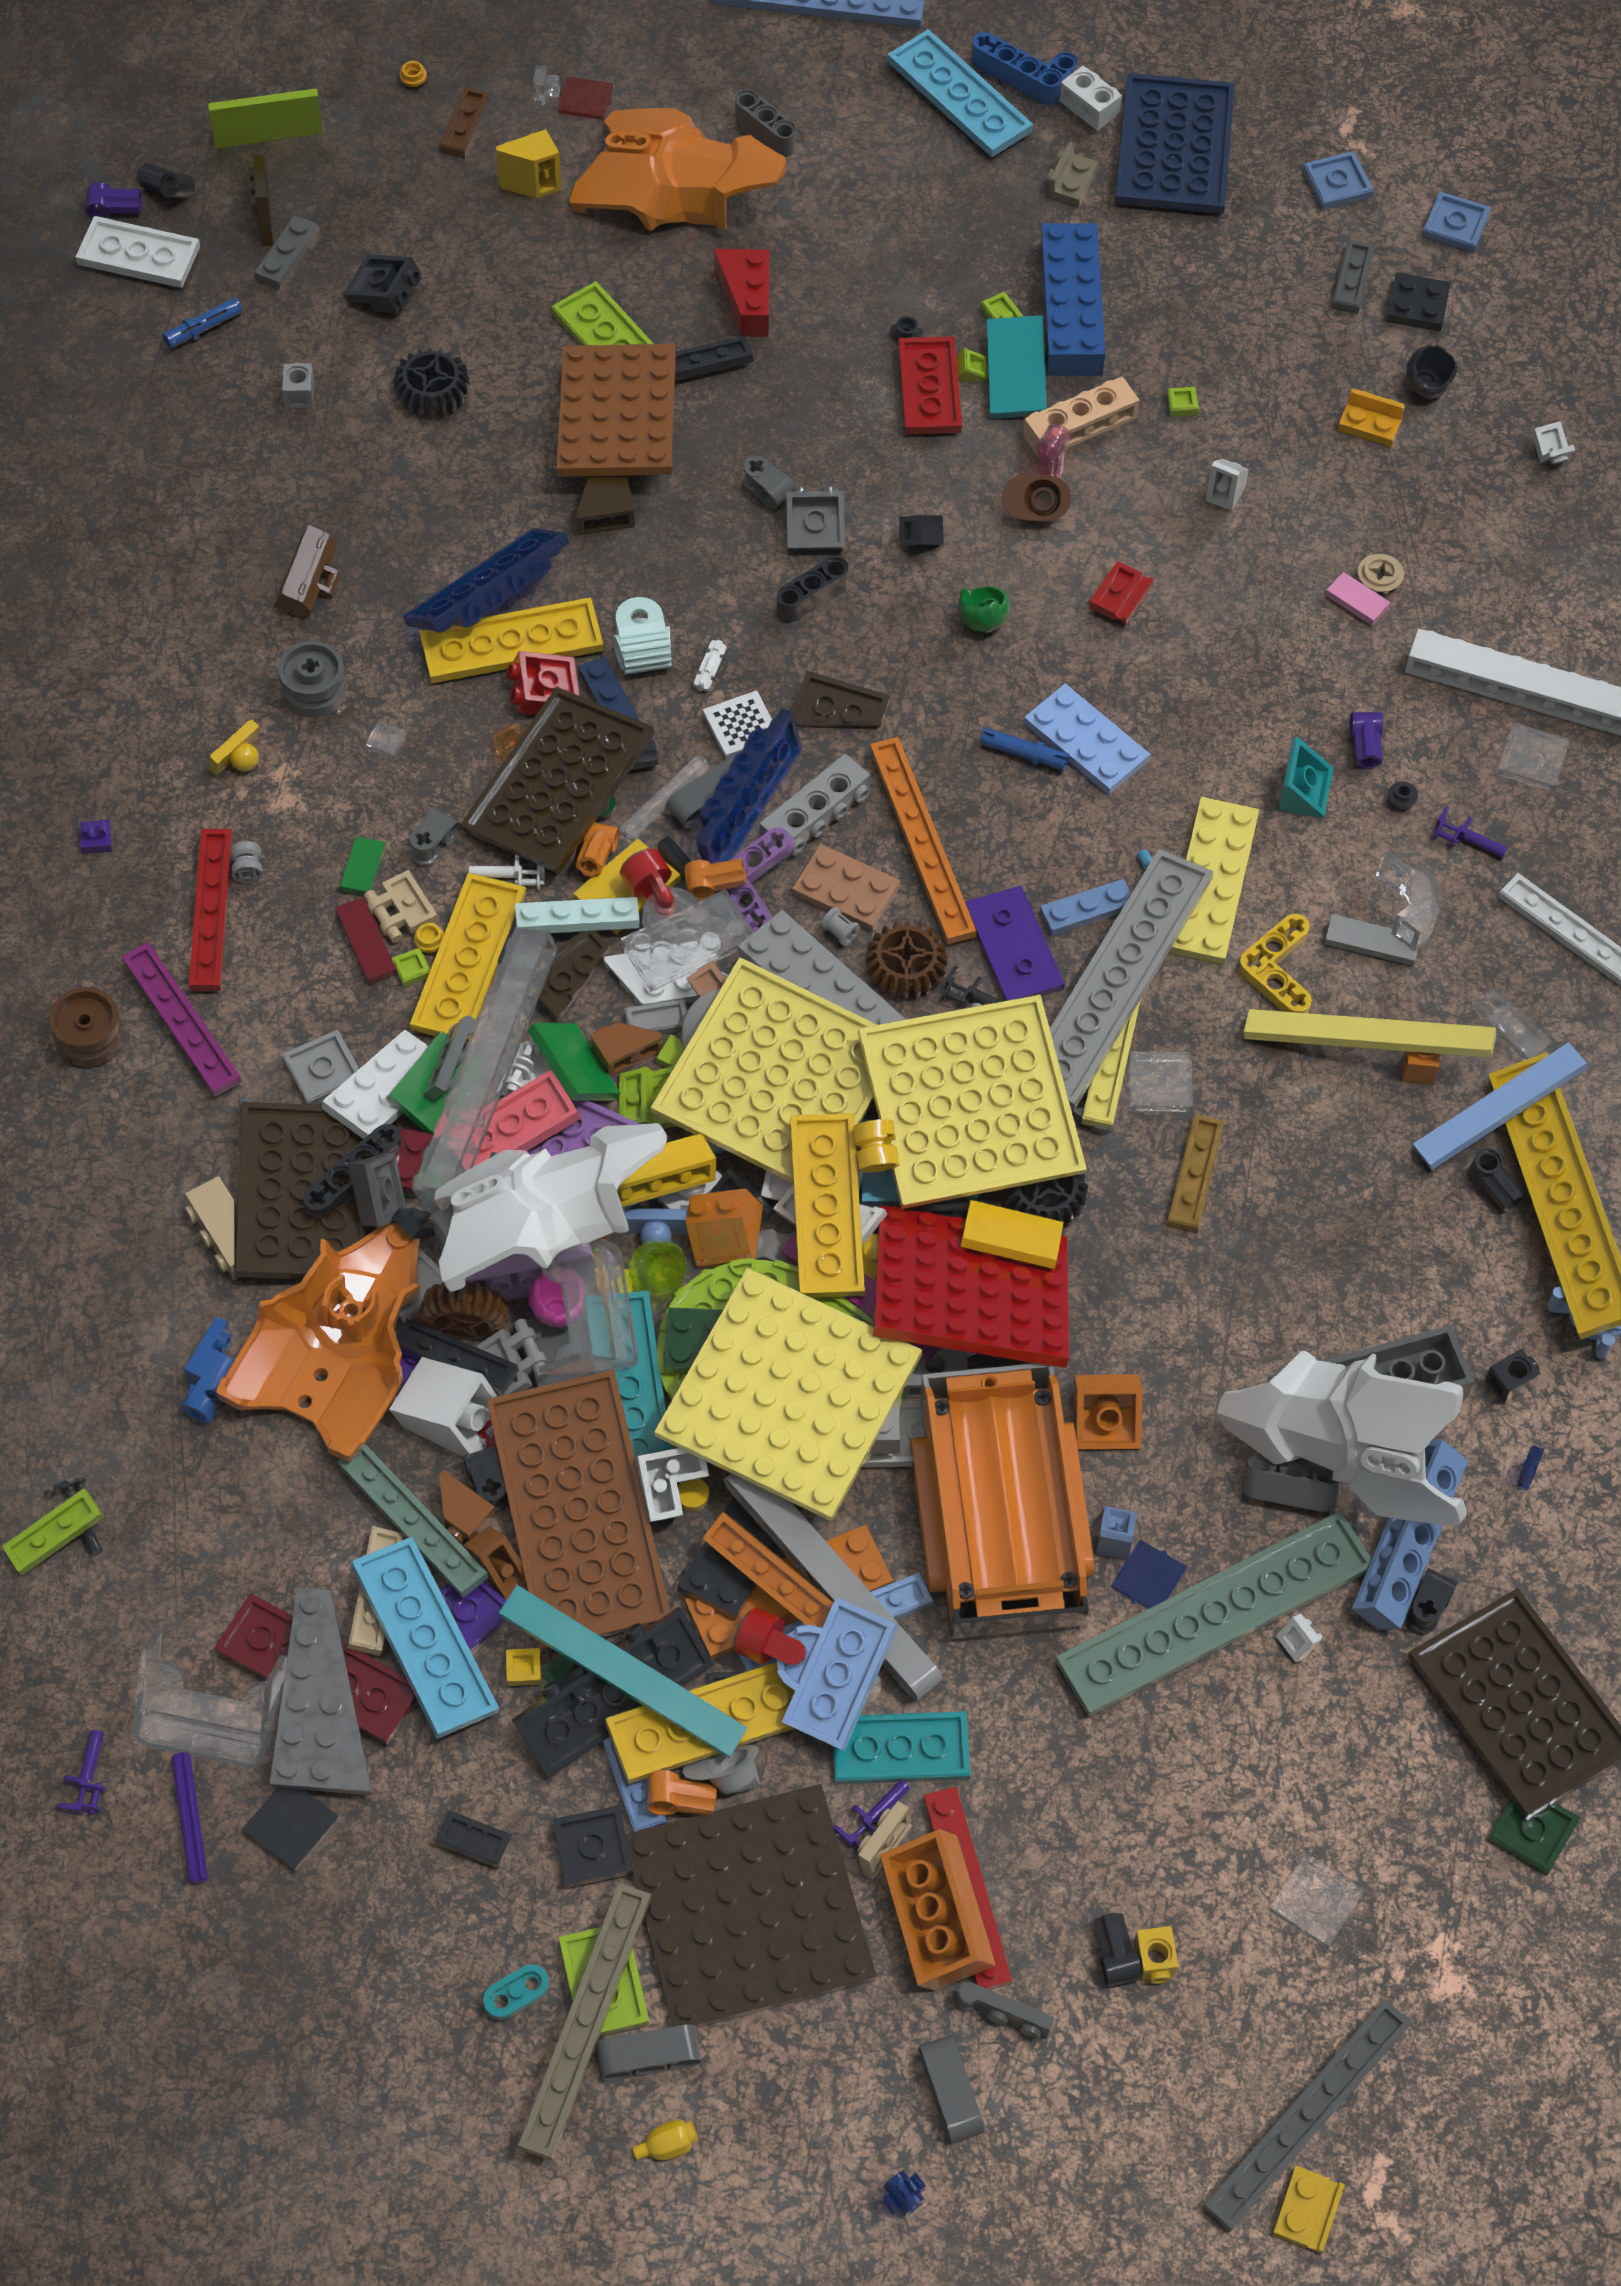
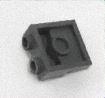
M798 487L793 488L792 492H786L787 551L845 550L844 491H838L835 487H824L820 491H809L808 488Z

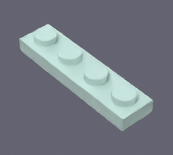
M637 897L515 903L517 935L639 928Z

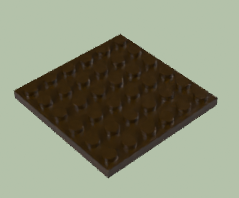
M822 1784L713 1811L712 1815H697L626 1834L636 1889L650 1893L652 1897L644 1920L672 2027L695 2025L696 2029L877 1981L837 1836L833 1829L834 1826Z

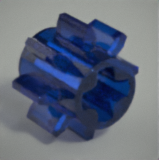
M903 2170L893 2176L883 2186L888 2193L883 2197V2202L892 2215L900 2210L906 2217L916 2211L926 2201L921 2194L926 2190V2184L916 2172L909 2177Z

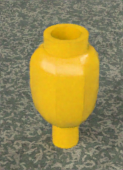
M674 2119L652 2129L646 2138V2142L633 2146V2151L637 2160L650 2155L656 2160H667L687 2153L692 2148V2143L699 2140L692 2120L685 2123L681 2119Z

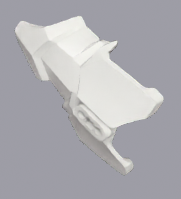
M658 1123L605 1126L591 1136L590 1146L555 1156H550L546 1149L532 1155L526 1150H504L438 1188L435 1192V1202L441 1211L449 1208L448 1203L451 1202L454 1212L445 1246L439 1259L441 1279L447 1289L453 1292L465 1287L466 1277L512 1254L528 1255L541 1267L548 1268L553 1258L564 1249L580 1243H589L613 1232H628V1223L617 1189L637 1169L663 1151L667 1135L662 1126Z
M1301 1351L1270 1381L1250 1388L1228 1391L1223 1394L1219 1402L1217 1414L1225 1429L1251 1446L1273 1464H1281L1302 1457L1333 1470L1332 1480L1349 1485L1364 1505L1378 1516L1442 1525H1460L1466 1517V1507L1463 1500L1456 1497H1448L1428 1483L1425 1468L1426 1446L1460 1412L1463 1400L1462 1386L1446 1381L1440 1384H1430L1381 1375L1374 1369L1376 1364L1375 1354H1371L1365 1360L1354 1361L1346 1367L1341 1364L1318 1361L1308 1352Z

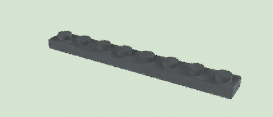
M1384 1999L1206 2202L1203 2208L1231 2232L1405 2033L1412 2022Z

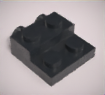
M367 255L344 291L343 296L349 303L370 304L374 312L397 313L401 306L408 304L409 292L412 287L420 284L421 272L412 257Z

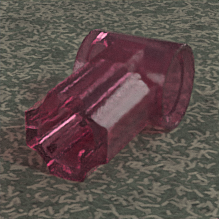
M1050 424L1035 448L1038 454L1037 469L1041 475L1060 477L1063 472L1066 445L1071 435L1060 424Z

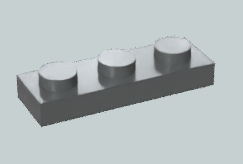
M294 215L254 272L255 279L280 289L320 232L319 224Z

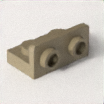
M1069 141L1065 150L1059 151L1056 159L1055 170L1050 169L1046 185H1049V198L1079 207L1098 170L1099 161L1074 154L1075 143Z

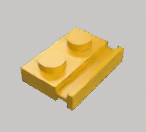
M1295 2166L1272 2236L1305 2249H1312L1322 2255L1345 2184L1331 2181L1328 2177Z

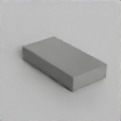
M685 998L624 1008L628 1025L657 1031L661 1035L682 1031L683 1021L688 1012Z

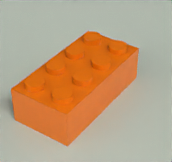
M938 1829L880 1854L918 1986L936 1991L996 1966L957 1835Z

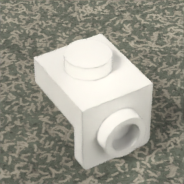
M1561 421L1538 427L1531 431L1540 463L1551 461L1552 465L1567 461V455L1576 451L1574 445L1568 446Z

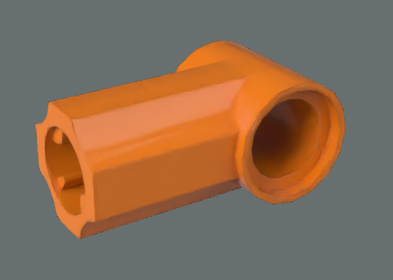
M594 822L584 837L583 847L577 859L576 868L583 875L594 877L596 874L602 873L609 854H614L620 833L619 827Z
M742 858L713 864L706 860H694L685 866L687 896L693 900L708 899L713 896L714 891L745 886L747 883Z
M655 1771L649 1775L647 1809L653 1814L664 1816L671 1815L676 1811L712 1815L717 1789L715 1785L680 1780L679 1776L671 1771Z

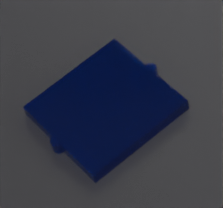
M1140 1540L1111 1588L1132 1599L1133 1604L1139 1603L1150 1609L1169 1599L1188 1566L1168 1556L1166 1550L1160 1551Z

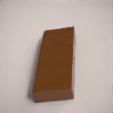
M468 87L464 88L439 144L440 153L466 158L490 103V92Z

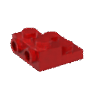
M518 651L513 662H510L508 665L507 677L514 682L510 700L512 704H517L518 713L537 715L556 686L579 695L574 657Z

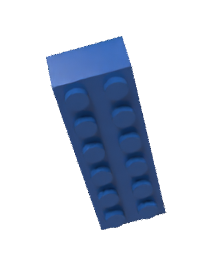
M1042 223L1040 259L1047 376H1103L1105 340L1097 223Z

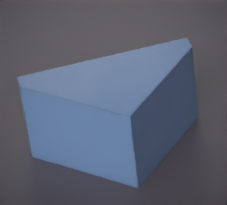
M1108 1506L1104 1507L1096 1554L1123 1560L1129 1559L1137 1512Z

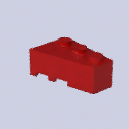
M714 249V272L716 277L719 278L723 294L729 302L730 311L740 336L769 337L770 250Z

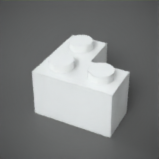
M680 1448L635 1457L649 1522L683 1515L677 1483L709 1476L705 1460Z

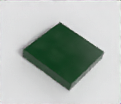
M1510 1799L1487 1841L1548 1876L1581 1817L1559 1804L1553 1803L1526 1820L1512 1799Z

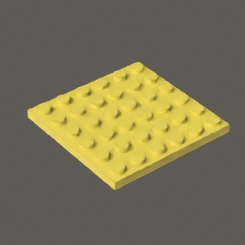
M739 957L652 1104L651 1113L695 1135L702 1134L706 1141L793 1184L790 1115L854 1113L855 1125L861 1123L874 1097L858 1037L859 1028L875 1026L877 1024Z
M1041 995L859 1028L858 1037L879 1120L887 1119L894 1121L896 1140L892 1142V1145L897 1147L900 1166L892 1169L901 1209L1074 1176L1086 1172L1085 1160Z
M747 1268L654 1432L655 1437L832 1521L920 1360L922 1349L904 1341L873 1336L872 1326Z

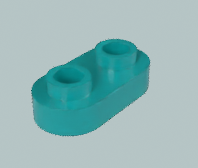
M529 1964L492 1984L485 1991L483 1997L486 2013L495 2020H507L543 1999L549 1990V1979L546 1971L538 1965ZM529 1981H536L538 1983V1987L535 1990H528L525 1986ZM498 1999H506L508 2001L507 2006L504 2008L496 2007L495 2003Z

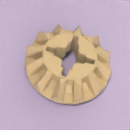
M1372 554L1364 558L1359 564L1358 581H1361L1363 585L1376 593L1380 591L1387 595L1390 590L1397 591L1399 585L1403 582V567L1392 556ZM1383 568L1384 576L1382 579L1377 580V574Z

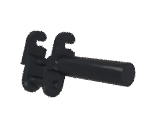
M956 965L946 979V990L942 989L941 994H943L942 1000L948 997L960 1003L959 1008L961 1009L964 1004L968 1005L969 1001L967 999L981 1005L1004 1002L978 990L982 977L978 976L973 986L970 985L968 988L956 984L955 974L959 970V967ZM954 987L958 990H961L965 992V994L963 995V997H961L955 993H952V988Z
M75 1478L70 1483L65 1480L54 1485L53 1491L48 1489L44 1494L47 1498H52L64 1493L69 1499L72 1497L71 1491L76 1489L81 1491L85 1488L84 1485L87 1481L85 1478ZM91 1526L81 1536L91 1556H96L103 1552V1548Z

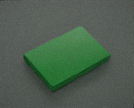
M533 1023L529 1027L528 1033L572 1101L616 1100L621 1094L576 1023Z
M443 1031L436 1035L386 1096L390 1102L425 1133L435 1136L439 1134L488 1073L485 1068L465 1051L462 1063L458 1068L454 1069L452 1074L455 1082L449 1093H443L434 1101L423 1096L447 1035Z

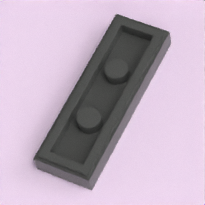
M1348 239L1332 308L1359 314L1375 245Z

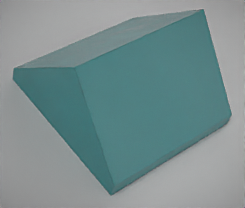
M1298 737L1292 739L1278 810L1322 818L1325 817L1333 767Z

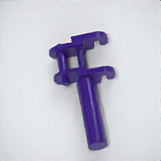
M1446 806L1437 821L1436 829L1434 828L1433 833H1435L1433 839H1437L1438 836L1451 842V847L1455 843L1459 844L1460 840L1463 839L1504 858L1508 847L1468 829L1473 820L1471 817H1468L1465 824L1460 825L1459 828L1446 823V815L1450 807ZM1446 827L1452 831H1455L1456 834L1452 836L1446 832H1443L1442 829Z
M91 1730L80 1777L64 1776L63 1782L65 1784L72 1782L75 1786L81 1787L78 1802H75L74 1805L59 1803L56 1807L57 1811L63 1812L67 1810L69 1814L81 1816L84 1815V1811L89 1812L90 1815L101 1812V1808L97 1804L100 1793L106 1792V1788L101 1786L99 1782L96 1784H91V1782L93 1781L104 1736L102 1731ZM86 1791L93 1792L90 1804L83 1803Z
M900 1780L868 1814L857 1805H854L851 1810L854 1814H859V1819L863 1822V1825L854 1834L849 1835L839 1826L835 1825L833 1827L835 1833L840 1835V1840L850 1849L855 1846L858 1852L861 1842L857 1837L865 1829L871 1833L870 1836L872 1837L877 1830L873 1825L878 1823L886 1809H891L910 1790L906 1782Z

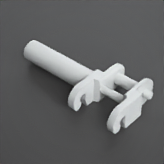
M515 855V866H469V873L489 878L518 879L515 880L516 885L537 886L538 890H540V885H544V880L541 879H545V867L538 865L537 870H522L520 856ZM537 874V879H522V875Z

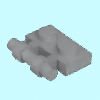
M519 1319L514 1322L517 1333L513 1336H510L508 1331L501 1329L477 1345L479 1349L518 1365L519 1372L504 1395L524 1391L532 1386L528 1374L532 1371L535 1372L538 1380L549 1376L546 1367L548 1361L544 1353L539 1351L535 1342L537 1339L535 1332L532 1328L528 1327L525 1319ZM524 1347L528 1357L521 1361L517 1350Z

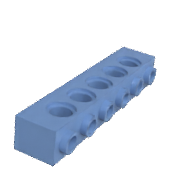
M1443 1439L1432 1440L1425 1448V1468L1428 1483L1448 1497H1454L1457 1487L1463 1478V1472L1468 1460ZM1389 1517L1352 1610L1377 1630L1401 1629L1402 1624L1406 1620L1412 1599L1418 1590V1584L1424 1569L1429 1562L1436 1539L1440 1535L1442 1524Z

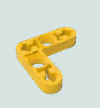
M1300 914L1286 916L1241 955L1239 963L1241 975L1282 1012L1309 1013L1312 1002L1308 991L1277 965L1307 939L1310 927L1309 921ZM1290 926L1292 928H1301L1300 932L1298 930L1293 931L1287 939L1286 936L1289 934ZM1272 941L1278 942L1283 949L1279 952H1271L1267 949L1266 944ZM1261 954L1262 958L1259 961L1258 967L1255 965L1251 967L1247 966L1248 961L1252 964L1255 963L1259 959ZM1273 978L1279 979L1283 983V987L1272 989L1267 985V981ZM1292 1000H1293L1294 1002H1299V1001H1302V1002H1303L1302 1006L1299 1005V1004L1296 1005L1295 1007H1294L1293 1005H1291V1004H1292Z

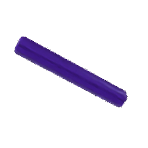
M181 1752L172 1755L171 1759L188 1879L191 1884L206 1882L208 1875L191 1757L188 1752Z

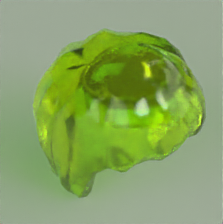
M660 1240L644 1242L631 1255V1259L628 1262V1276L638 1291H649V1294L654 1296L676 1293L682 1287L683 1280L687 1275L688 1265L685 1263L686 1256L682 1253V1249L673 1242Z

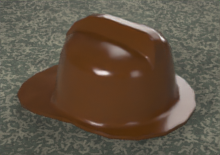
M1022 474L1013 477L1007 482L1003 489L1002 500L1007 512L1015 518L1030 521H1053L1062 517L1069 509L1071 492L1066 482L1059 477Z

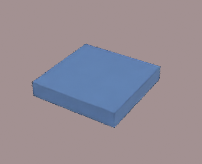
M1354 151L1303 163L1302 171L1322 210L1373 197L1374 190Z
M1439 191L1423 229L1422 237L1474 253L1492 207Z

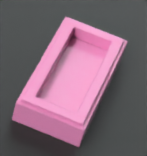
M1345 572L1327 589L1325 595L1371 626L1389 609L1391 603Z

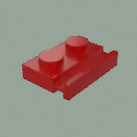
M1117 561L1090 600L1089 608L1113 620L1118 619L1126 626L1153 587L1154 578H1147L1143 576L1142 572Z

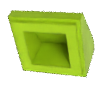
M966 348L956 356L959 382H987L989 380L988 358Z

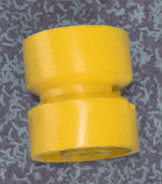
M872 1120L853 1126L855 1144L861 1147V1150L857 1152L860 1172H880L900 1166L897 1147L892 1145V1142L896 1140L893 1120Z

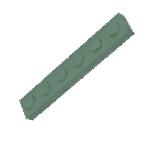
M364 1444L352 1461L348 1462L342 1459L337 1461L341 1470L406 1539L413 1537L423 1557L462 1598L466 1597L489 1578L487 1571L366 1444Z

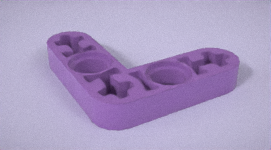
M781 827L769 830L730 859L742 858L745 870L747 871V883L745 886L721 890L746 930L751 934L759 929L757 928L758 923L751 915L756 913L757 916L764 920L762 922L763 925L773 917L755 890L752 882L788 856L794 848L793 836ZM779 837L782 839L783 844L780 848L776 846V839ZM765 846L768 848V851L771 853L770 856L763 850V848H764ZM756 853L761 854V863L756 867H749L748 861L750 857ZM745 894H751V904L746 908H740V898Z

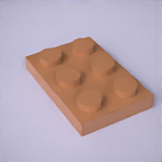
M820 844L792 888V895L828 912L832 908L838 907L842 911L841 914L852 923L856 922L862 928L873 932L899 890L901 880Z

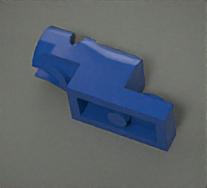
M217 1316L184 1368L187 1381L191 1385L181 1405L184 1407L182 1411L192 1419L207 1425L217 1412L215 1403L221 1404L223 1402L218 1399L217 1387L222 1377L227 1375L235 1361L224 1354L232 1340L228 1321Z

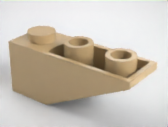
M217 1176L185 1193L188 1206L184 1207L192 1224L198 1222L202 1228L199 1234L206 1247L210 1248L213 1246L217 1255L214 1258L223 1273L228 1270L232 1279L236 1280L238 1279V1277H235L237 1211L234 1199L221 1178Z

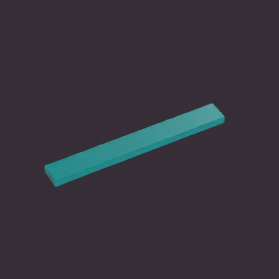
M516 1585L499 1612L498 1616L727 1758H730L748 1728Z

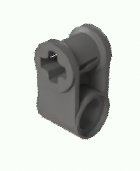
M755 455L747 458L744 462V488L760 499L768 508L772 510L777 509L786 501V492H792V489L796 488L793 480L787 474L778 470L765 458Z
M432 808L410 836V844L413 848L411 850L413 863L420 867L433 865L445 849L457 838L461 823L445 813Z

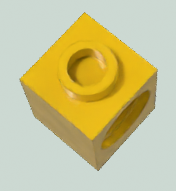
M1172 1927L1137 1930L1134 1943L1141 1964V1981L1150 1980L1152 1984L1170 1981L1171 1977H1175L1178 1969ZM1159 1951L1166 1960L1162 1963H1155L1149 1959L1148 1953Z

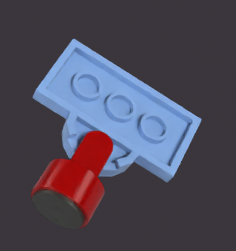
M836 1597L823 1628L812 1625L799 1626L786 1635L783 1634L784 1619L758 1607L749 1610L737 1628L733 1646L737 1654L760 1665H765L772 1657L777 1659V1673L785 1684L795 1690L782 1722L834 1747L845 1750L899 1624Z

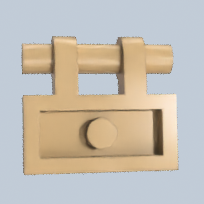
M409 870L382 882L384 894L377 896L374 890H369L364 894L371 914L377 917L381 923L379 926L385 936H389L392 943H397L403 938L399 928L404 925L412 934L421 925L438 921L435 910ZM393 905L398 913L390 917L386 908Z

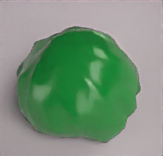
M989 585L986 587H976L974 590L962 588L959 594L958 608L961 620L974 632L988 633L1006 623L1010 614V600L1003 589Z

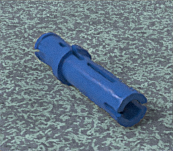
M232 297L230 300L209 309L193 319H184L181 325L162 334L163 341L170 350L189 339L194 341L199 338V334L243 313L242 306L236 297ZM223 312V314H221V315H219V316H217V317H215V318H213V319H211V320H209V321H206V320H208V319L214 317L215 315H217V314ZM196 325H199L198 327H195V328L191 329L190 331H188V332H186V333H184V334H181L182 332L187 331V330H189L190 328H192V327H194V326H196Z
M985 727L983 730L985 734L981 735V746H987L1031 760L1032 764L1036 766L1043 764L1063 772L1066 769L1065 764H1068L1070 754L1067 752L1064 753L1046 747L1045 743L1040 741L1036 744L989 729L988 727Z

